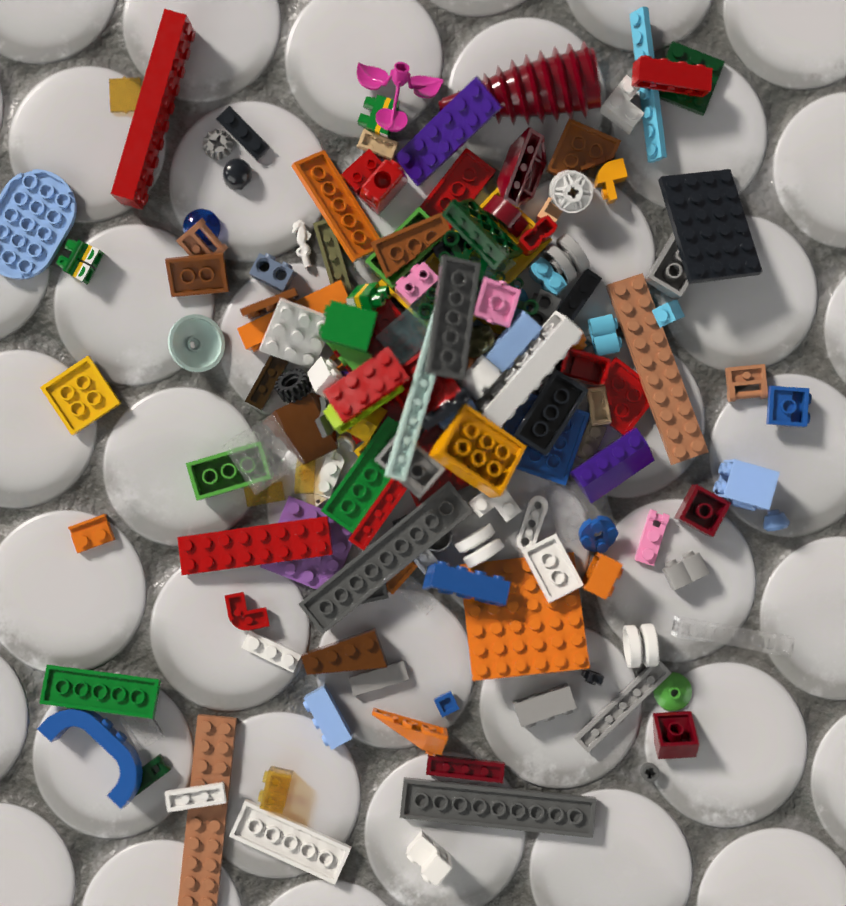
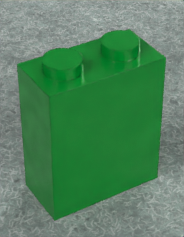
M331 300L330 305L326 304L324 316H326L325 323H321L318 335H321V341L368 353L378 317L377 312Z

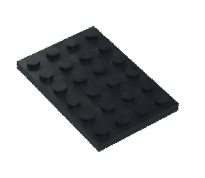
M731 169L669 175L659 178L658 182L688 284L755 276L763 272Z

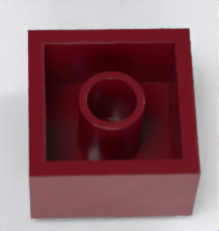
M697 484L691 485L674 519L708 537H714L731 502Z

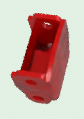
M386 159L362 185L359 195L360 199L379 215L406 185L408 178L404 174L403 168L392 159Z
M569 348L567 355L560 360L558 371L572 380L594 386L605 384L611 365V359Z

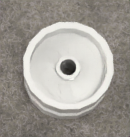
M491 523L479 528L454 544L459 553L472 550L463 559L468 568L488 560L504 548L500 538H494L487 542L495 534Z
M652 623L641 624L639 630L635 625H624L623 649L628 668H639L642 662L646 667L658 665V641Z

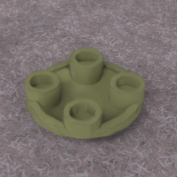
M490 325L472 327L468 357L481 356L493 346L495 333Z

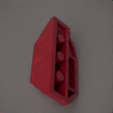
M528 127L510 146L497 179L500 197L506 199L515 207L534 198L547 163L544 136L531 127Z

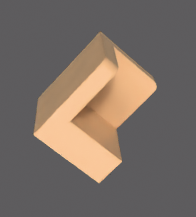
M548 197L535 221L549 215L556 223L563 211L551 203L552 198Z

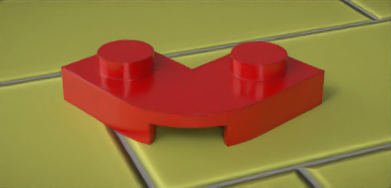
M244 592L225 595L228 617L236 628L249 631L270 627L266 607L247 611Z

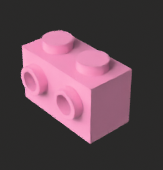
M425 262L420 265L417 263L410 269V274L406 278L402 276L395 283V292L411 308L426 295L429 288H434L437 285L438 276Z

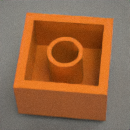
M596 552L582 579L584 584L582 588L606 600L614 592L615 586L613 584L615 580H619L623 573V564Z

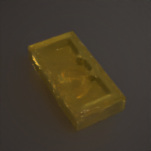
M296 458L295 494H314L316 460L303 465Z

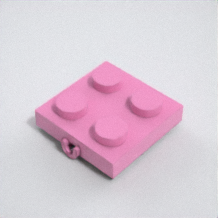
M484 277L475 302L473 316L492 324L509 328L521 290L507 285L505 281L498 282Z

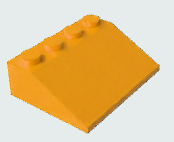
M464 404L438 438L429 457L488 497L494 498L503 495L527 446L472 407Z

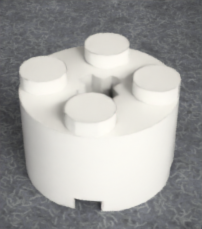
M481 355L466 371L465 380H459L457 383L463 389L465 388L469 395L477 401L497 380L502 371L484 355Z

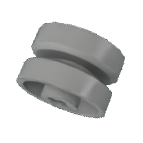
M563 234L556 240L557 246L549 245L543 250V255L553 267V271L559 273L564 278L566 284H569L577 277L576 272L582 274L590 267V262L578 243L568 234Z

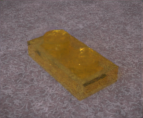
M282 481L244 488L247 507L286 500Z

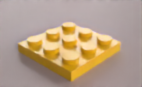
M86 356L40 387L71 435L77 434L122 404L90 356Z

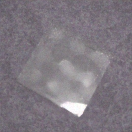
M273 414L223 445V448L255 495L305 463Z
M575 480L567 482L566 486L559 484L544 489L561 544L579 539V528L588 519L593 520L597 518L596 516H606L614 523L606 494L591 504Z

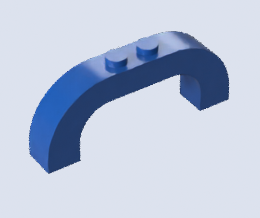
M71 708L49 716L37 730L50 742L59 740L70 727H79L85 730L116 760L120 770L119 780L107 796L120 809L126 807L136 796L143 774L141 759L136 749L127 741V736L121 731H117L109 719L103 718L94 711Z

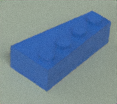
M438 561V563L427 567L422 589L429 591L431 588H437L438 593L441 594L456 593V596L460 598L471 599L473 597L478 602L504 606L507 602L511 582L505 581V577L494 575L489 577L483 571L476 570L473 573L469 572L467 567L457 566L454 568L450 567L447 562Z

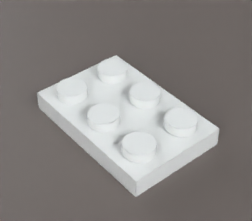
M557 534L521 551L548 604L584 586Z

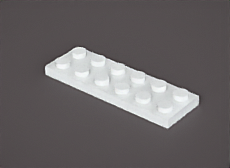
M248 799L245 800L229 837L334 885L351 850V846Z

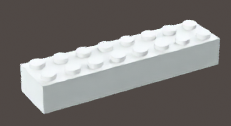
M555 311L542 326L539 337L527 345L528 349L521 356L518 355L514 360V365L509 370L502 372L475 403L479 409L478 412L500 428L503 427L507 419L509 420L514 416L518 406L527 401L528 395L532 390H536L541 385V380L554 370V365L559 360H562L567 355V350L572 345L578 343L583 332L558 311Z

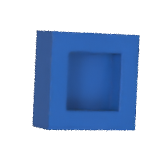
M451 690L434 698L442 718L460 709Z

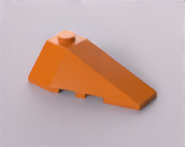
M373 708L372 715L420 749L426 751V754L431 756L442 755L448 739L447 728Z

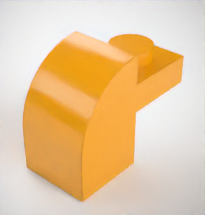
M623 158L605 163L595 178V188L603 187L601 195L603 200H606L607 205L613 204L617 200L614 184L624 182L628 177Z

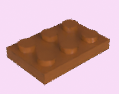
M224 253L165 259L171 297L229 292Z
M292 288L243 307L240 311L243 317L253 319L260 316V312L263 310L267 312L274 311L280 298L294 302L299 297L297 289Z

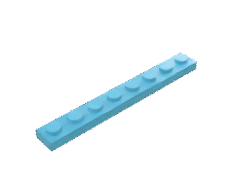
M642 6L629 14L635 61L644 55L655 59L648 7ZM640 88L641 110L645 113L642 119L647 159L649 163H654L667 157L659 90Z

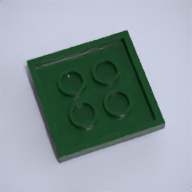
M672 41L665 57L671 62L685 61L690 65L703 64L708 68H713L711 92L704 97L659 91L660 100L703 116L725 61Z

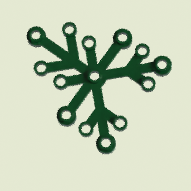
M449 230L444 234L443 242L447 247L451 248L455 258L469 260L474 248L467 249L466 244L469 243L465 241L462 254L458 246V233L454 230ZM452 237L454 242L449 243L447 238ZM444 251V252H441V253H440L438 260H439V262H440L442 255L451 256V257H454V256H452V255H450L448 252ZM482 257L480 261L481 264L476 299L479 293L483 276L488 265V263ZM498 271L494 274V276L489 277V279L498 282L499 280L496 279V275H501L503 277V280L501 281H504L506 278L504 272ZM515 278L507 285L521 290L524 286V281L521 278ZM519 281L521 283V286L516 287L514 285V282ZM429 288L426 292V298L433 301L435 296L430 297L428 292L433 291L436 296V289ZM532 299L526 302L518 300L516 308L521 309L529 316H533L537 313L539 305ZM421 304L418 308L419 317L423 320L430 319L434 304ZM532 306L533 311H527L526 307ZM427 309L429 314L423 315L422 310Z

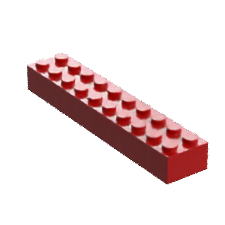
M168 9L163 11L111 190V195L120 204L143 210V206L148 202L149 195L147 193L154 181V168L156 169L159 164L158 155L159 151L164 147L163 137L169 129V116L174 112V99L180 91V78L184 77L185 61L190 57L189 47L195 39V31L186 14Z

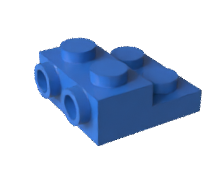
M769 386L766 424L786 427H807V424L810 422L808 406L812 400V395L809 393L810 388Z

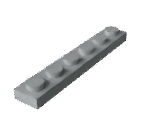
M658 660L657 666L647 667L574 736V739L587 753L591 751L671 674L669 669L660 660Z

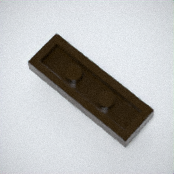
M270 355L245 402L263 411L275 389V382L279 381L277 378L282 376L289 361Z

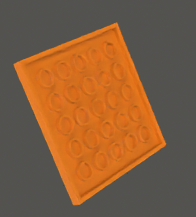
M569 552L567 555L576 570L574 552ZM524 557L485 561L468 568L469 572L483 571L487 573L486 576L493 577L498 575L505 577V581L511 582L507 602L504 606L478 602L473 597L471 599L463 598L472 681L590 668L579 589L548 604ZM459 564V566L467 567L466 564Z

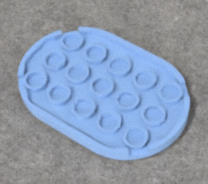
M34 169L16 175L0 194L1 275L19 280L39 275L52 263L70 232L77 214L76 198L70 186L58 175L46 170Z

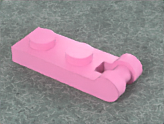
M650 509L634 560L654 566L670 515L665 513L659 514L656 510ZM654 520L660 522L658 527L652 526Z

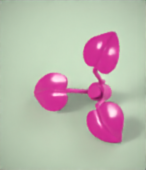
M404 62L395 63L394 70H391L389 76L381 68L361 63L357 65V79L364 88L378 90L381 85L386 86L391 78L397 86L393 109L383 108L376 113L377 124L391 132L403 130L408 122L406 113L396 111L400 87L408 82L409 88L413 89L416 96L433 98L438 94L444 79L419 75L410 78V67Z

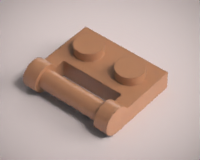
M203 218L176 240L189 256L223 253L228 249V246L225 243L223 244L208 228ZM198 229H200L205 234V236L213 243V245L217 248L216 251L213 252L208 247V245L200 238V236L196 233Z
M765 364L725 368L728 402H735L738 399L768 398ZM759 384V390L735 392V386Z

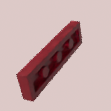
M428 755L426 775L503 783L505 762L445 755Z

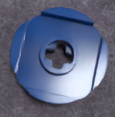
M596 516V519H588L580 526L578 535L582 546L586 550L604 553L615 542L618 530L610 518ZM601 531V534L599 536L594 535L595 533H599Z

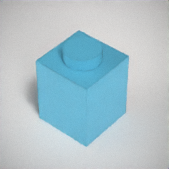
M677 299L652 310L660 328L685 317Z

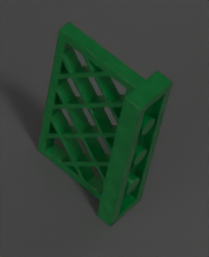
M472 198L460 202L456 199L452 200L441 214L494 270L498 269L502 263L514 259L523 253V250Z

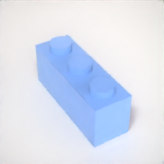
M521 310L512 320L510 327L504 329L494 341L493 346L483 355L502 372L509 370L514 365V360L517 356L523 355L528 349L527 345L539 337L542 327Z
M326 684L305 695L303 705L307 712L311 711L314 717L312 721L316 729L320 728L323 734L321 737L326 746H330L331 750L352 739L353 733Z

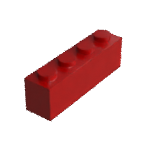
M644 55L640 56L633 63L631 86L704 97L711 92L713 68H708L703 64L690 65L685 61L671 62L667 58L653 59L651 56Z

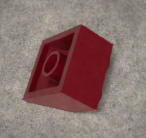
M692 712L653 713L654 744L657 759L697 757L699 741Z

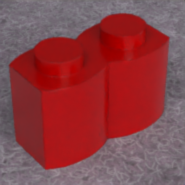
M549 215L544 216L537 221L534 228L523 233L517 245L523 250L525 256H529L538 249L540 244L545 243L552 237L558 225Z

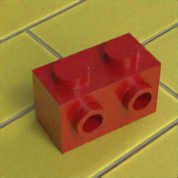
M368 149L341 176L358 196L362 185L382 162Z

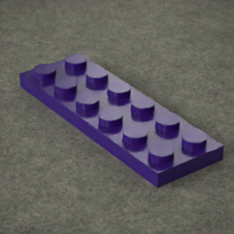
M476 76L394 158L416 186H420L503 107L482 80Z

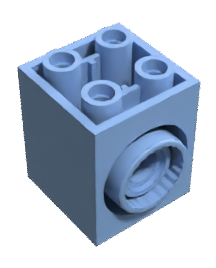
M736 459L724 460L719 466L718 473L720 476L719 480L714 484L713 492L731 502V505L751 511H756V509L770 510L780 472Z

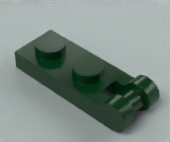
M161 753L142 767V782L136 796L172 769L169 764H165ZM157 765L160 771L156 773L152 767Z

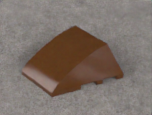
M316 392L309 393L306 397H301L302 400L299 401L297 399L295 403L291 402L275 410L263 422L303 465L338 449L336 430L322 438L315 422L321 413L319 399L321 395Z

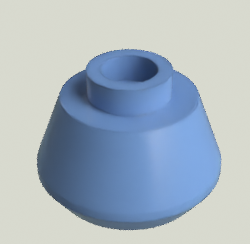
M779 509L767 511L768 515L764 516L763 528L766 531L785 529L790 524L784 512H779Z

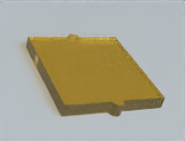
M124 76L123 78L109 79L111 113L125 112L128 114L135 111L141 90L140 77L126 78Z

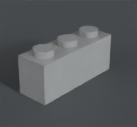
M567 683L513 701L520 725L526 728L535 726L536 722L544 720V722L551 721L559 714H571L573 709L577 708Z

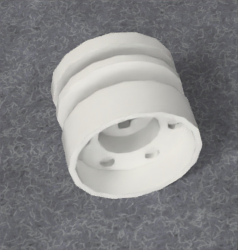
M564 170L553 177L549 185V196L552 198L551 201L560 210L567 213H577L584 210L590 204L593 197V187L591 181L585 175L575 170ZM571 187L576 190V192L573 193V197L568 194V192L571 191Z

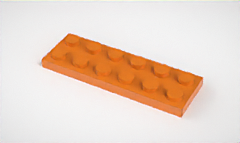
M322 150L292 164L293 170L352 263L372 254L374 250L371 242L380 239L326 151Z

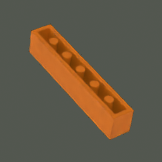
M339 280L293 303L324 314L326 304L330 305L331 300L347 304L346 298L350 294L345 283ZM275 311L237 328L246 350L259 351Z

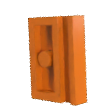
M106 514L68 527L77 553L115 540Z

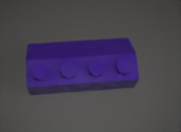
M634 428L569 473L592 504L655 460L648 443L639 430Z

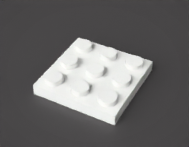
M280 298L259 351L311 369L319 359L326 343L321 341V335H318L320 325L325 323L326 316L321 312Z

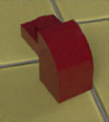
M494 194L483 208L494 222L501 224L515 238L529 224L513 204Z

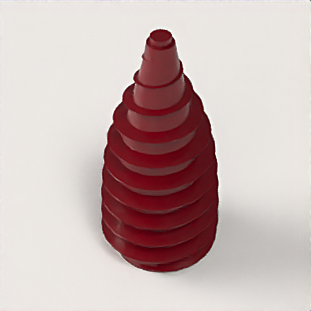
M584 41L578 51H574L571 44L568 43L566 53L560 54L554 46L551 57L545 58L540 50L536 61L531 62L525 54L523 64L518 67L511 59L508 70L503 72L497 65L494 76L488 78L485 73L483 74L482 82L503 107L493 116L498 124H500L502 117H509L513 125L517 117H524L529 126L532 116H538L543 124L546 115H553L558 123L559 116L563 113H567L572 121L574 112L581 111L584 117L587 118L590 109L601 108L600 82L593 47L588 48ZM459 90L457 93L438 101L440 111L460 92Z

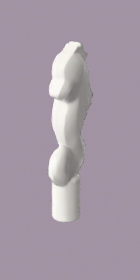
M298 220L293 224L292 234H296L298 231L297 243L300 247L296 250V254L302 258L304 268L306 269L312 267L309 258L311 248L306 243L312 234L307 231L305 223Z

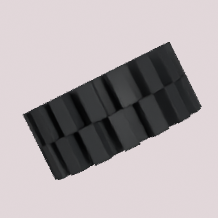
M294 368L293 371L290 369L287 374L284 372L282 377L279 376L277 378L279 381H276V385H274L281 400L287 403H291V401L295 403L297 399L299 401L302 400L301 397H306L312 388L308 375L301 368Z

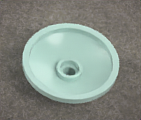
M192 314L179 319L172 326L168 336V347L172 358L179 366L191 372H204L215 367L222 359L225 350V340L220 327L212 319L203 315ZM190 342H194V348L190 346Z

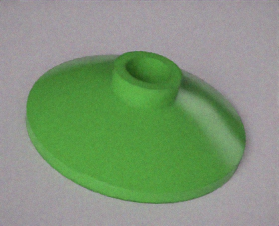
M671 672L653 691L656 702L662 708L669 711H677L689 703L692 696V687L685 676ZM674 689L677 690L676 696L671 695V692Z

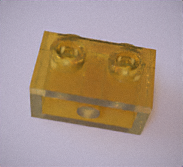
M271 766L269 771H265L262 780L265 783L264 790H260L258 801L261 802L259 809L283 813L293 775L292 770Z

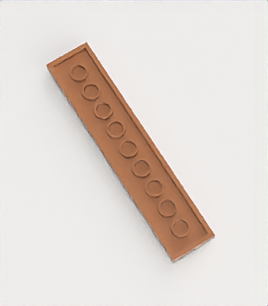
M641 273L608 284L606 289L636 371L639 374L669 461L673 465L708 453L709 451L664 329L659 327L652 312L656 308L647 283L644 281V275Z
M205 714L197 716L190 787L224 782L227 802L192 808L187 811L178 906H218L237 718Z

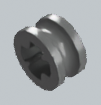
M647 762L641 766L640 773L646 781L654 782L658 779L659 770L653 763ZM652 768L654 774H650V777H648L645 771Z

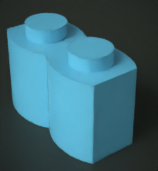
M542 257L532 264L528 270L531 278L538 284H541L544 291L555 296L567 286L564 278L559 273L554 272L551 264Z
M612 314L587 320L595 355L605 356L620 352L622 341L620 336L617 337L616 329H618V323Z

